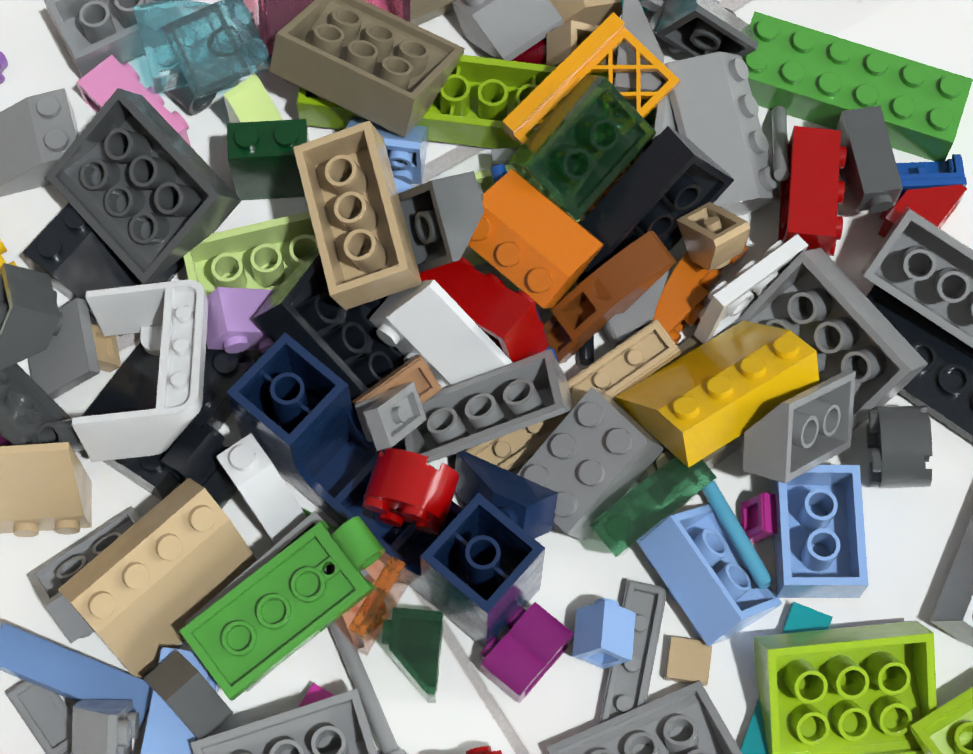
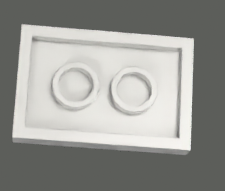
M798 234L786 243L779 240L767 250L764 259L756 263L754 260L748 262L737 273V278L728 284L726 281L718 284L708 295V298L711 300L710 303L698 315L700 322L694 332V336L704 344L733 325L802 251H806L808 244Z

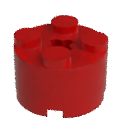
M387 448L383 453L380 450L367 485L362 506L379 513L378 520L388 525L401 527L403 521L416 524L415 527L420 531L439 535L449 512L459 480V474L444 463H441L440 469L437 470L427 463L429 457L415 452Z

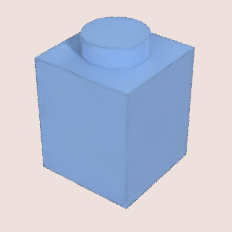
M606 598L597 599L594 601V604L576 609L572 656L602 669L632 661L636 613L620 607L617 601Z

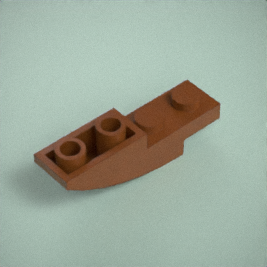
M654 231L647 232L614 255L576 286L551 310L554 315L544 324V331L550 349H555L559 364L567 362L615 314L624 313L676 263V260Z

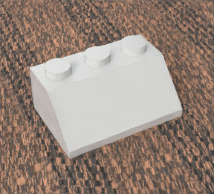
M434 279L421 281V285L389 295L369 318L378 328L376 333L379 338L386 344L396 347L405 356L404 362H407L415 355H421L442 389L513 363Z

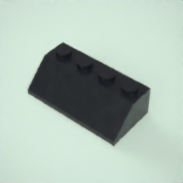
M667 126L653 139L651 145L636 162L627 168L624 175L599 200L598 204L586 218L579 223L604 244L584 272L587 275H591L614 255L649 231H654L667 250L670 251L682 238L676 220L708 202L714 203L731 185L734 179L688 138Z

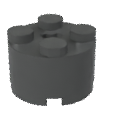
M926 405L876 407V409L869 410L866 439L867 448H872V462H869L870 486H879V488L931 486L932 469H926L925 463L929 462L930 456H933L929 412H926Z

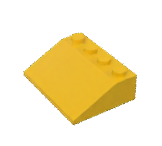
M743 320L615 396V401L689 468L744 434L746 430L782 402L820 384L817 351L791 330Z

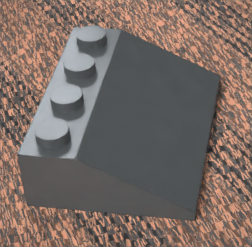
M117 88L46 175L50 183L143 284H150L216 231L242 201L142 95Z

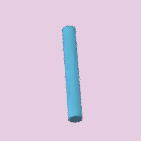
M710 478L704 481L699 487L760 590L768 588L774 583V580L715 480Z

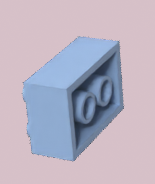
M818 465L787 483L770 479L771 493L775 494L777 534L773 535L777 598H860L868 587L860 465Z

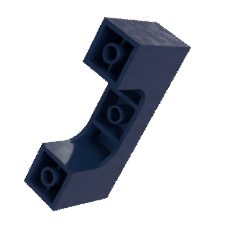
M286 332L226 392L242 439L252 433L278 473L340 526L351 518L360 516L385 548L384 554L379 559L483 648L494 637H498L504 631L513 614L521 606L525 607L540 590L545 547L480 493H477L464 509L453 501L451 502L445 524L442 526L439 535L420 531L415 527L416 524L403 521L401 527L388 525L378 520L379 513L362 506L379 451L376 450L374 441H367L360 420L352 408L348 384Z

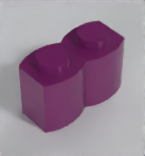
M536 602L528 609L521 606L507 623V626L511 628L510 631L501 640L494 637L480 654V657L483 659L481 672L518 703L531 692L544 674L573 642L574 633Z

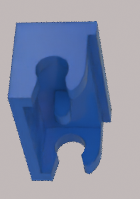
M952 154V159H947L945 162L896 163L903 187L897 202L907 190L958 184L966 187L967 185L961 154Z

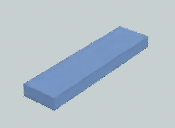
M4 622L0 627V671L76 702H79L81 699L133 700V712L139 713V728L142 727L149 712L153 689L145 680Z

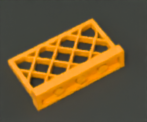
M614 12L502 121L503 131L513 141L516 140L569 192L680 83V79L624 27L625 22ZM623 41L636 52V65H613V51ZM608 57V65H600ZM640 57L649 65H640ZM608 72V92H585V79L591 73ZM613 72H636V92H613ZM640 72H657L667 83L657 92H641ZM581 84V92H572ZM581 99V119H557V106L563 100ZM585 99H608V119H585ZM613 99H636V113L630 119H613ZM641 99H649V100L641 107ZM553 111V119H545ZM557 126H581V146H558ZM585 126H609V140L603 146H585ZM613 126H622L613 135ZM536 127H553V146L537 147L527 136ZM545 153H553V162ZM558 153H581V167L570 178L558 168ZM585 153H595L585 162Z

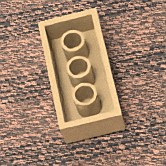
M370 120L293 147L330 296L342 308L347 310L421 285L419 270L385 142Z

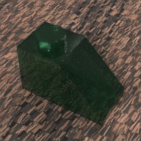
M393 607L392 620L384 619L382 645H389L391 660L428 703H436L444 624L443 611Z

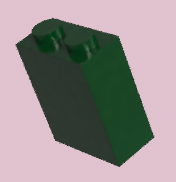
M306 119L227 123L228 162L236 194L241 200L305 197L293 147L310 141Z

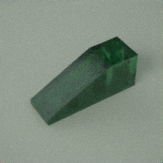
M674 457L624 495L589 525L614 556L621 557L670 515H673L717 479V477L703 460L688 468L677 457Z

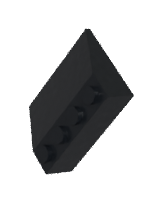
M70 203L60 211L22 252L31 270L49 274L53 288L71 301L75 298L86 300V291L144 285ZM184 257L179 259L150 284L170 282L184 267ZM88 304L89 314H90L92 317L95 318V316H94V314H93V312H92V310H91V308H90V306H89V304Z
M318 248L270 295L252 318L274 343L286 332L345 381L349 386L351 401L405 363L403 360L405 356L396 347H392L382 341L376 333L378 328L369 320L388 296L347 310L342 308L329 294ZM352 404V408H353L354 412H355L356 415H357L356 409H355L354 405Z
M140 342L82 416L155 409L160 356L147 353ZM206 342L202 408L191 422L201 428L208 424L219 431L233 412L226 392L255 363V359L244 352L227 353L222 349H208ZM177 439L166 451L158 455L103 461L161 501L179 483L160 462Z

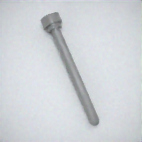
M341 616L329 625V628L355 689H358L364 711L383 754H406L405 750L399 749L344 618Z

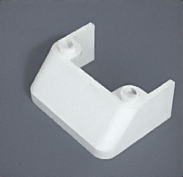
M178 280L86 291L85 298L104 337L140 333V341L144 350L151 355L160 356L156 408L73 417L72 426L91 462L161 454L172 445L202 408L209 305L205 290L195 280Z

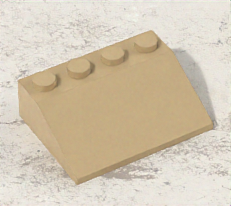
M69 442L0 446V534L13 533L18 537H34L39 534V531L55 530L58 534L70 535L79 533L80 528H92V481Z
M188 478L63 584L58 591L128 672L137 678H141L159 662L162 647L175 648L185 639L179 632V630L186 626L185 622L256 562L257 559L231 520L208 491L194 480Z

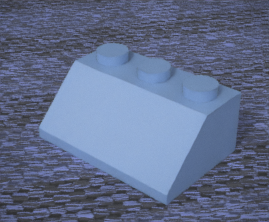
M710 504L670 515L638 543L645 553L648 564L658 572L668 587L671 598L681 606L691 621L694 632L704 640L708 647L732 637L782 604L771 586L763 590L758 588Z

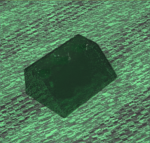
M586 74L508 162L529 183L570 217L578 221L657 132L606 77Z

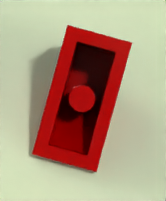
M958 184L907 190L895 206L881 212L879 218L884 221L878 235L883 238L887 235L906 206L941 228L958 207L967 188Z

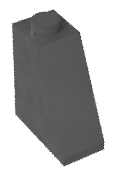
M881 105L842 111L836 130H841L840 145L847 147L845 167L840 169L842 180L845 181V186L857 212L870 210L875 213L886 211L896 205L903 187Z

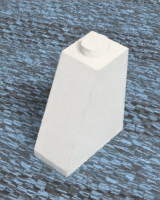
M252 433L216 456L274 544H277L307 518Z

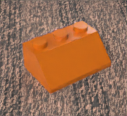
M514 169L508 171L483 193L484 213L468 243V246L518 288L528 294L543 309L553 308L559 303L604 246L601 241Z

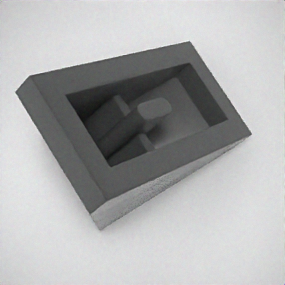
M177 650L144 678L198 740L208 737L233 714V711L202 674Z

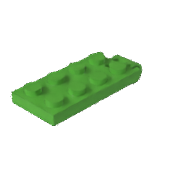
M360 516L353 517L342 524L333 535L329 532L330 528L325 521L319 522L179 630L229 700H235L376 590L372 582L367 581L360 571L376 562L384 554L385 548ZM328 565H334V572L330 575L325 574V568Z

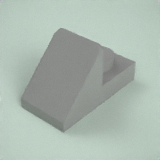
M414 381L362 400L355 405L367 441H374L377 451L392 448L427 420Z

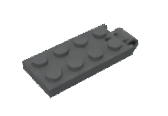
M17 363L0 371V434L3 438L10 441L13 445H25L29 441L34 444L69 442L74 452L84 449L72 426V418Z

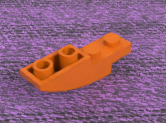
M746 244L743 253L730 259L729 263L732 266H735L747 253L748 247H746ZM688 251L679 261L665 284L653 321L657 319L675 344L681 339L679 333L688 324L691 327H695L700 322L698 315L706 307L708 291L718 283L722 277L721 271L726 267L708 271L691 261Z

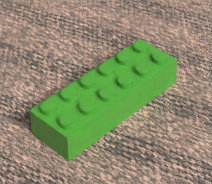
M754 11L749 26L759 44L757 50L742 57V60L748 67L750 89L758 106L770 110L776 106H782L786 109V113L789 116L836 130L842 111L881 105L892 148L935 162H945L954 143L973 79Z

